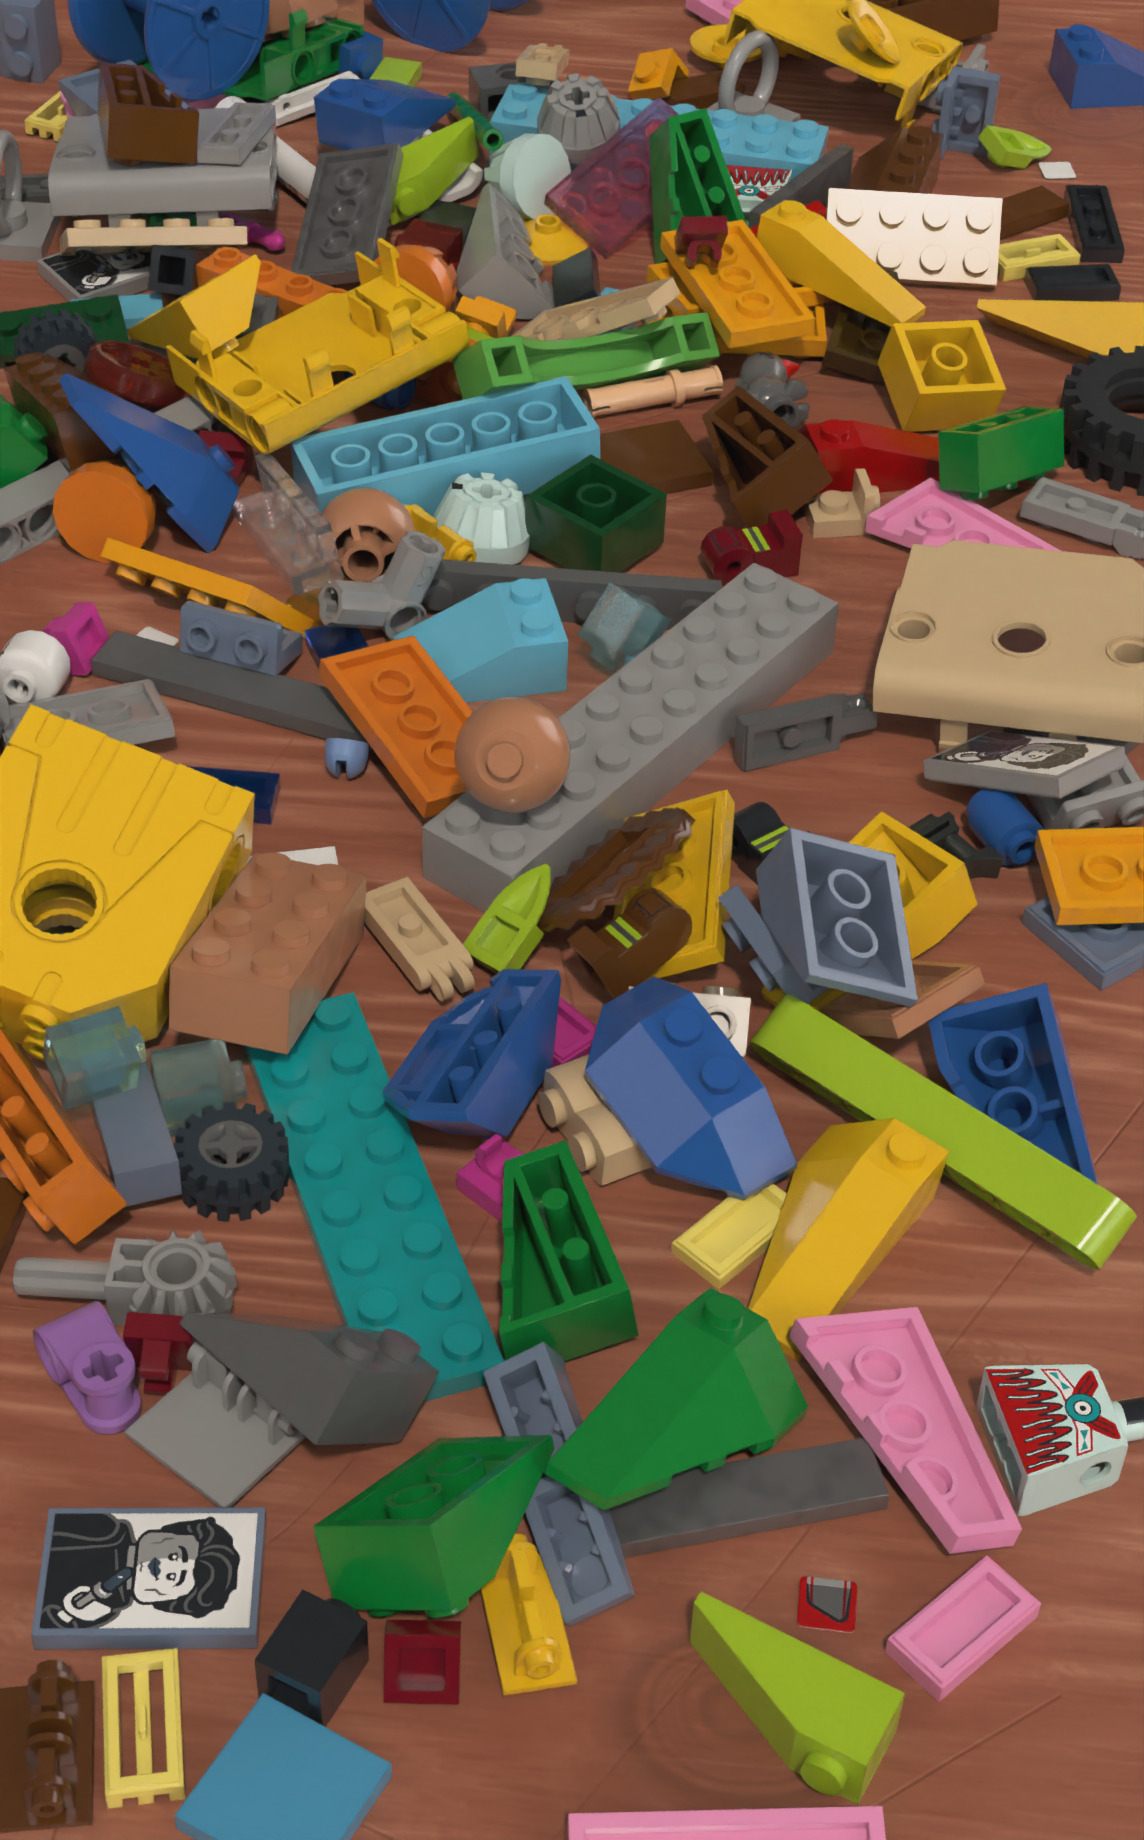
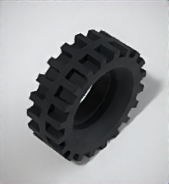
M1135 346L1134 352L1124 353L1120 347L1110 348L1107 357H1103L1096 352L1088 355L1086 364L1076 362L1072 366L1071 375L1067 374L1064 381L1060 409H1064V454H1069L1067 464L1073 470L1081 467L1086 468L1085 478L1092 482L1103 478L1111 482L1110 489L1120 492L1123 486L1136 488L1137 496H1144V420L1124 413L1125 411L1144 412V346Z

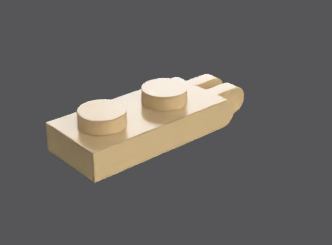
M547 43L529 45L517 58L515 76L526 77V83L531 85H550V80L556 81L568 66L570 50L564 49L563 45L548 47Z
M408 876L366 892L365 924L417 990L421 991L429 987L440 1001H445L454 997L451 981L461 993L475 988L474 977L470 971L473 969V960L470 953Z

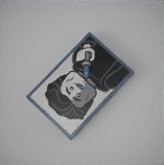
M265 1507L49 1508L31 1634L34 1649L258 1648L267 1524Z

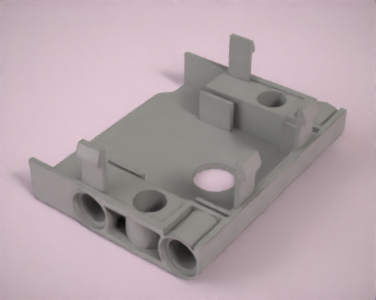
M230 108L197 109L199 111L197 146ZM97 113L91 116L68 117L62 137L58 140L48 174L52 216L78 217L79 215L108 214L109 228L119 227V220L131 219L130 214L196 212L197 227L208 226V219L219 218L218 211L259 209L274 211L278 198V191H275L278 150L276 121L240 165L198 163L197 159L196 164L141 161L138 165H123L115 162L114 159L107 158ZM127 247V250H134V247Z

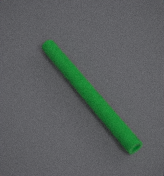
M452 92L446 96L455 99L456 107L449 112L458 121L467 117L473 119L476 139L486 149L495 151L502 146L503 135L461 94Z

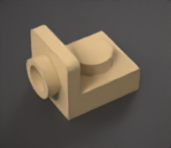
M863 468L854 470L852 491L829 490L818 493L813 500L803 505V512L812 538L870 535V533L865 532L867 515L880 508L879 489L876 485H871L867 472Z

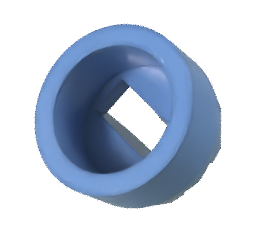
M326 738L324 756L328 771L333 776L339 778L343 766L346 765L348 779L358 776L364 770L368 761L370 745L350 739Z

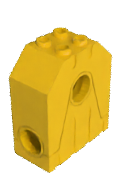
M30 704L8 742L9 745L5 747L0 756V1026L14 1042L22 1044L24 1050L35 1058L46 1062H55L56 1059L75 1066L81 1064L82 1060L158 1037L169 1015L170 965L242 871L252 852L255 793L237 786L233 787L218 781L215 777L180 763H173L163 759L160 755L125 741H118L106 736L105 733L72 720L63 719L51 714L47 710ZM59 925H71L80 928L72 933H65L63 935L42 932Z

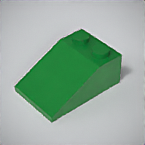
M552 1435L438 1438L315 1524L313 1528L332 1598L339 1599L354 1609L367 1610L368 1614L374 1617L391 1615L401 1610H425L427 1616L439 1618L465 1609L469 1604L468 1598L495 1577L543 1475L547 1462L550 1460L555 1449Z

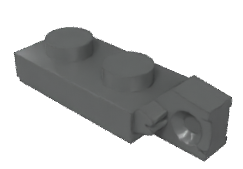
M843 693L825 695L737 715L734 762L741 770L750 771L839 750L840 742L846 739V735L876 728L878 712L873 711V705L866 699L864 694L846 696Z

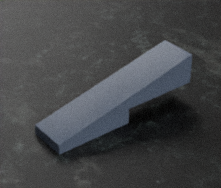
M138 1043L82 1060L80 1068L95 1126L99 1131L110 1178L128 1203L126 1206L181 1195L179 1160L141 1044Z
M542 1342L483 1372L505 1435H552L555 1449L550 1459L582 1423L563 1357L546 1343ZM544 1470L525 1513L554 1595L559 1602L564 1623L573 1626L636 1595L610 1510H602L544 1474Z

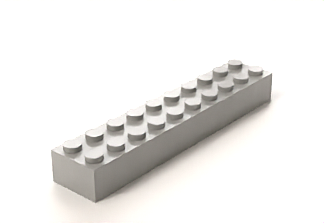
M756 563L751 564L558 718L568 736L570 765L562 786L550 800L529 811L506 813L482 805L466 791L422 826L423 878L484 913L506 886L520 875L540 865L547 864L551 867V888L554 878L566 875L571 862L582 859L589 845L602 842L608 830L621 827L624 824L625 818L647 812L735 736L737 715L767 709L833 653L839 603L817 593L811 588L783 577L769 568L762 567Z

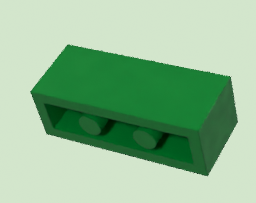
M1022 406L938 431L940 490L960 491L962 499H983L989 497V490L1014 489L1018 487L1017 481L1039 480L1045 477V472L1064 466V409Z

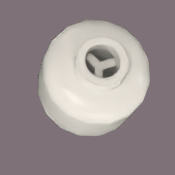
M27 630L17 633L6 643L0 652V692L4 693L7 701L11 704L57 696L70 673V658L64 646L55 637L42 631Z

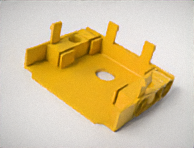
M743 0L732 9L723 43L727 44L745 29V35L756 30H762L773 38L776 37V41L783 40L868 79L879 82V87L886 84L884 91L902 98L895 120L899 121L904 116L900 129L902 127H912L916 121L912 117L917 103L922 102L938 87L940 80L944 81L949 76L953 66H957L963 48L962 42L867 0L865 1L880 16L898 45L901 60L896 64L882 59L870 49L861 52L855 46L849 36V32L854 29L848 13L846 0Z
M379 238L376 241L381 266L359 251L355 253L360 286L346 293H329L237 339L240 345L216 359L211 353L208 338L196 329L190 332L189 339L190 346L197 352L198 360L196 365L171 345L166 346V351L175 383L263 455H268L467 350L470 347L467 322L463 319L460 320L458 316L450 311L446 312L445 307L399 277L396 259L400 257L399 252L392 244ZM348 371L354 374L344 381L333 385L331 372Z

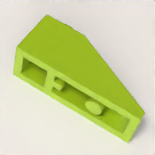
M471 117L464 118L401 147L404 155L388 222L391 226L428 209L477 159L479 151L474 121Z
M700 1591L693 1606L690 1633L691 1645L790 1770L800 1774L810 1787L822 1794L829 1796L840 1795L859 1804L896 1734L905 1693Z

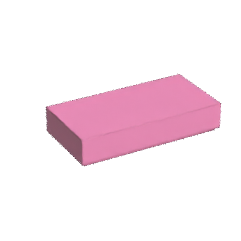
M985 1556L887 1639L885 1653L936 1701L940 1702L1038 1617L1041 1603L990 1557Z

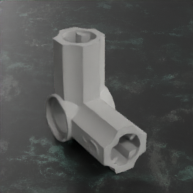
M406 531L385 574L375 578L372 582L333 580L332 583L324 582L318 595L320 619L325 626L381 629L391 640H394L393 636L427 619L426 610L421 603L446 550L438 540L426 536L423 532Z

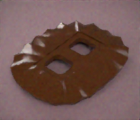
M678 807L675 809L663 808L661 811H649L644 816H631L621 827L608 830L602 842L589 845L582 859L571 862L566 875L554 878L545 910L537 927L542 932H552L559 929L570 930L582 925L586 919L600 918L606 907L620 905L626 893L643 886L647 875L662 869L664 860L676 853L678 845L692 835L691 826L696 820L684 809Z

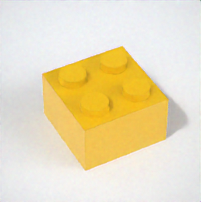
M979 320L893 323L877 362L903 431L944 430L995 415L1006 391Z

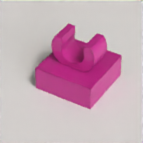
M93 602L75 603L64 617L52 619L42 630V632L55 637L64 646L70 658V676L88 675L92 670V658L110 638Z
M498 1134L493 1135L476 1149V1158L457 1172V1190L502 1223L504 1161L524 1153L511 1146Z

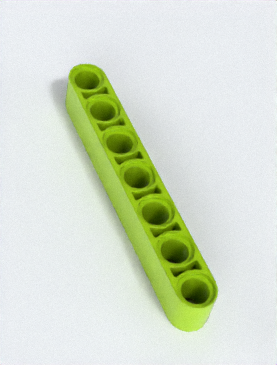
M785 994L749 1041L750 1046L770 1064L860 1122L896 1118L947 1149L949 1154L942 1173L943 1175L1089 1268L1100 1271L1137 1219L1136 1213L1125 1202L1105 1188L793 995Z

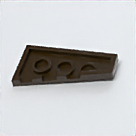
M882 268L899 283L898 272ZM841 304L822 365L833 368L836 372L843 375H855L886 385L877 362L891 326Z

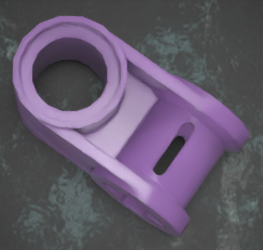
M96 1300L32 1331L36 1349L48 1375L56 1385L61 1387L83 1424L90 1431L99 1434H116L125 1431L137 1421L141 1415L142 1401L138 1389L132 1382L136 1369L135 1361L131 1351L128 1350L116 1332L110 1316L100 1302Z

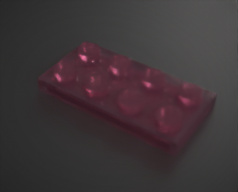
M660 97L656 98L545 196L544 205L605 259L653 218L649 136L669 117L679 115Z

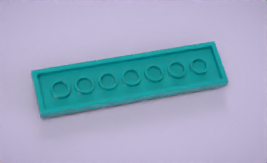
M354 992L322 999L288 1054L244 1045L242 1047L265 1110L273 1114L274 1123L280 1121L285 1128V1137H288L289 1178L342 1325L377 1331L394 1329L416 1341L421 1348L419 1355L439 1371L423 1402L486 1386L487 1382L483 1372L504 1362V1359L405 1116L385 1102L382 1091L390 1079Z

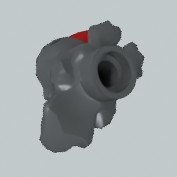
M771 352L754 353L743 362L735 388L739 385L792 427H799L801 422L809 418V404L794 402L808 395L809 391L806 388V384L795 379L788 381L800 369L799 364L781 359Z

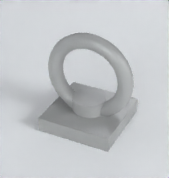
M756 30L745 35L737 43L729 55L721 75L718 101L708 107L707 110L729 109L739 115L757 116L768 114L776 117L778 120L792 122L800 120L801 114L768 103L775 85L779 62L777 44L770 34L762 30ZM760 47L763 65L753 96H749L735 91L738 75L745 60L754 49Z
M1 129L0 179L3 159L5 168L4 200H1L0 190V260L36 262V260L46 257L61 222V216H52L50 203L22 202V164L19 147L13 134Z

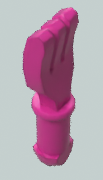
M229 212L219 217L234 219V226H247V242L258 243L266 246L271 251L281 250L285 245V237L278 230L272 231L261 227L257 222H249Z

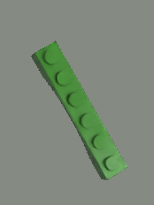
M704 312L672 316L621 331L577 339L535 340L518 335L480 340L453 358L452 362L464 400L565 376L575 390L665 376V372L672 369H678L680 373L697 370L720 357L709 314Z

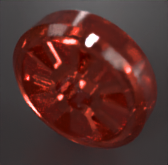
M105 340L90 345L84 369L94 382L106 390L126 399L152 406L166 407L185 398L186 391L174 381L169 358L150 349L121 341Z

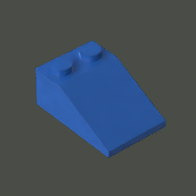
M1075 24L1070 26V28L1055 29L1048 73L1070 109L1144 105V52L1087 25Z
M337 79L314 97L319 143L342 150L399 143L400 147H403L413 142L456 107L455 99L391 80Z

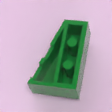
M704 108L669 117L649 136L655 264L669 262L660 249L661 232L677 230L682 217L727 216V222L744 220L747 224L707 109Z
M564 1140L504 1161L502 1217L504 1263H501L503 1301L499 1335L506 1360L544 1342L560 1354L565 1362L639 1336L630 1289L567 1141Z

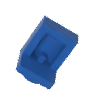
M364 31L362 38L339 45V74L351 71L360 79H370L383 58V38Z

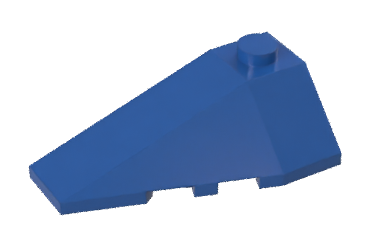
M68 373L63 375L59 381L71 407L113 453L116 454L122 448L124 449L121 454L135 473L136 479L146 490L153 485L162 500L169 506L166 510L173 520L207 553L212 551L218 543L240 490L231 473V470L236 466L227 452L219 444H215L211 448L197 433Z
M1047 983L951 1007L928 1021L939 1070L956 1097L1098 1184L1058 1013Z

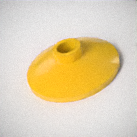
M846 0L848 13L854 29L849 32V36L855 46L861 52L870 49L890 63L896 64L900 61L901 53L898 45L876 11L865 0Z
M728 24L703 27L691 35L690 48L699 57L715 62L718 67L724 68L732 50L744 37L746 29L725 44L723 40ZM761 48L754 49L744 63L762 57Z
M542 214L534 220H524V224L532 239L528 246L534 256L541 260L543 265H555L590 247L589 234L583 227L574 222L560 219L553 214Z

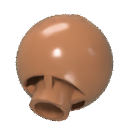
M355 488L341 493L324 508L315 530V546L321 564L335 580L372 582L375 578L386 573L401 538L405 536L406 531H416L408 510L394 496L375 488Z
M503 697L481 705L466 719L456 739L454 760L461 783L475 800L496 811L519 813L541 806L550 800L560 789L569 770L570 744L563 725L548 708L536 701L523 697Z

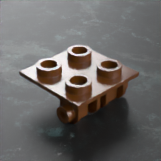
M60 1660L40 1662L36 1666V1673L29 1677L28 1686L0 1688V1833L91 1825L93 1680L75 1682L74 1677L67 1672V1665Z

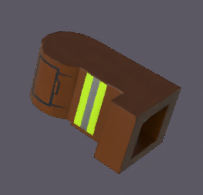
M650 888L635 894L628 902L624 913L619 914L598 932L594 933L584 925L570 936L567 941L591 979L609 996L615 999L629 991V986L636 987L680 951L689 940L693 923L690 915L664 892Z

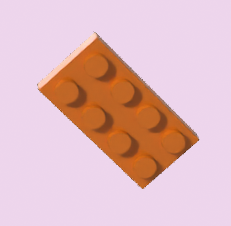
M414 635L320 660L318 676L423 818L439 814L467 791L457 774L454 750L458 733L463 723L473 711Z

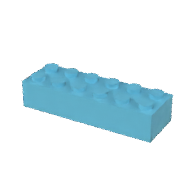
M565 376L303 436L290 443L295 489L315 529L322 511L331 500L348 490L364 487L385 491L398 499L403 505L417 504L434 517V513L452 482L455 483L458 476L468 473L473 478H479L481 472L495 474L494 480L502 482L508 478L515 482L518 486V491H522L524 496L538 489L590 454L600 459V428Z

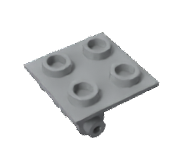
M196 1340L187 1353V1360L192 1363V1372L126 1429L124 1433L131 1441L219 1508H230L306 1436Z

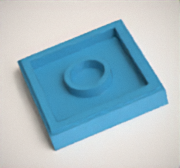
M263 1693L174 1815L176 1829L195 1840H350L391 1780L392 1763Z

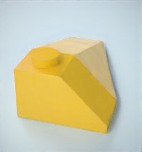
M896 1118L830 1125L797 1162V1168L794 1170L748 1309L769 1321L783 1353L797 1362L800 1361L803 1355L789 1337L795 1319L838 1315L935 1197L949 1154L947 1149Z

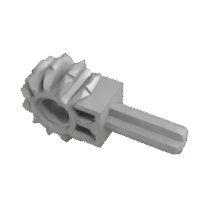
M173 1228L168 1239L162 1242L147 1237L146 1240L116 1238L110 1262L24 1257L16 1261L13 1272V1287L17 1294L106 1300L108 1314L113 1325L125 1326L127 1312L184 1316L185 1312L231 1313L233 1306L232 1296L235 1294L234 1288L237 1287L235 1268L231 1267V1261H228L227 1252L223 1249L221 1242L207 1244V1240L200 1230L187 1239L180 1238Z

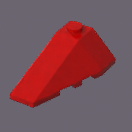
M829 419L823 423L805 424L797 430L810 441L833 479L819 493L829 490L852 491L854 470L863 468L867 472L871 485H876L879 493L910 490L929 478L940 483L939 440L937 437L855 420L843 421L839 419Z

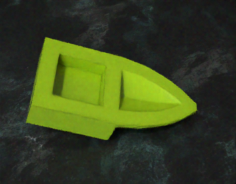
M986 125L978 137L988 151L987 157L1001 168L1010 166L1026 169L1031 160L1046 157L1051 151L1049 145L1037 138L1008 128Z
M540 865L520 875L493 900L463 943L470 953L472 960L496 974L503 969H521L544 936V933L537 927V924L545 910L550 892L551 867L549 865Z

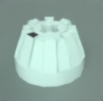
M525 133L503 144L498 150L493 151L489 155L492 162L490 167L485 168L484 180L489 181L520 212L522 219L534 220L542 214L557 215L566 202L571 180L568 155L558 140L547 134Z
M481 472L479 478H473L468 473L458 476L455 483H451L434 513V518L438 520L437 527L446 525L461 537L471 541L477 553L475 562L511 565L521 562L528 554L530 540L525 524L523 492L518 491L517 484L507 478L500 482L494 480L495 474Z

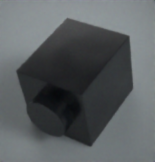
M152 245L148 291L182 297L198 288L196 264L210 255L196 250Z
M302 1589L254 1660L258 1699L264 1693L326 1727L369 1661L367 1620L361 1618L353 1607L339 1599L329 1598L324 1600Z

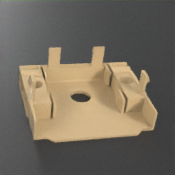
M952 540L941 546L912 544L902 584L896 592L876 664L873 686V711L941 719L939 753L967 741L968 723L1049 732V738L1077 741V736L1144 743V568L1132 558L959 540ZM1025 628L1039 633L1044 638L1045 643L1036 651L1017 653L1002 647L998 642V638L1008 630Z

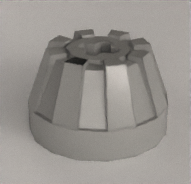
M579 73L567 74L566 81L560 82L556 80L549 87L537 117L538 134L551 135L558 140L568 155L569 163H590L607 156L617 146L621 135L619 111L606 87H603L600 79L592 75L588 79L579 78Z

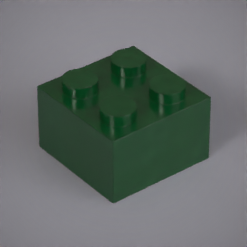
M590 454L526 496L525 525L527 533L530 535L529 548L567 569L620 573L664 543L667 493Z

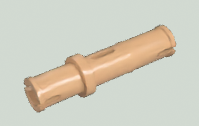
M717 365L681 373L678 369L667 370L665 376L628 381L592 389L586 388L583 390V395L585 396L583 403L593 418L600 415L636 410L670 403L672 407L681 406L688 399L721 395L723 389L717 386H723V378Z

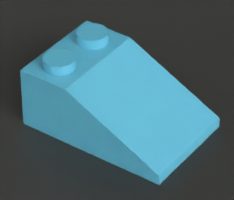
M523 578L514 582L493 584L393 636V639L397 640L414 635L466 703L494 700L503 697L567 691L568 639L546 578Z

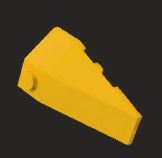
M784 200L760 215L757 239L787 279L891 327L893 323H913L925 315L926 306L823 216L806 209L802 203Z
M255 254L238 263L221 276L214 277L127 329V333L132 339L163 349L171 345L182 355L197 359V352L189 343L190 332L196 329L208 338L211 353L215 359L228 353L240 345L235 336L249 328L261 265L259 258Z
M978 299L977 308L988 321L1088 358V355L1095 352L1103 357H1107L1110 348L1120 347L1124 353L1134 352L1135 346H1144L1143 302Z
M882 811L848 842L895 855L911 960L939 943L978 905L963 861ZM780 985L771 992L765 986L761 991L764 999L775 1007L785 995ZM830 988L808 1003V1005L819 1011V1008L846 992Z

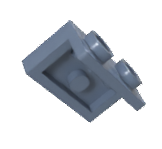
M953 66L947 80H940L935 104L942 106L940 119L935 118L932 132L943 134L940 159H944L947 150L987 157L988 151L978 137L986 125L994 126L1001 74Z
M187 601L181 607L179 652L273 676L280 673L302 653L303 634L282 629V625L277 622L193 601Z
M737 884L718 897L731 916L730 919L722 924L742 953L753 947L758 954L749 964L769 992L780 985L785 994L793 995L808 1004L830 989L802 981L766 925L761 913H757Z

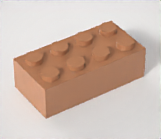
M254 853L170 965L169 1030L288 1054L363 937L367 875L347 871L344 867L336 864L314 865L294 861L281 853Z

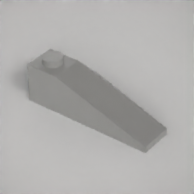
M489 182L482 189L457 268V293L460 299L462 296L471 299L482 296L516 310V319H534L544 310L555 308L554 289L548 281L541 282L538 274L544 269L541 260L534 256L528 246L532 239L520 212Z

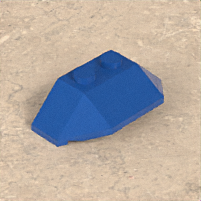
M503 969L489 979L491 986L467 995L433 1020L382 1091L385 1102L408 1119L450 1135L478 1136L484 1139H490L495 1134L501 1137H508L542 1083L545 1070L553 1065L561 986L559 970Z
M653 976L602 1005L585 1069V1077L656 1173L699 1187L725 1191L727 1196L745 1201L796 1170V1159L765 1086L691 991Z

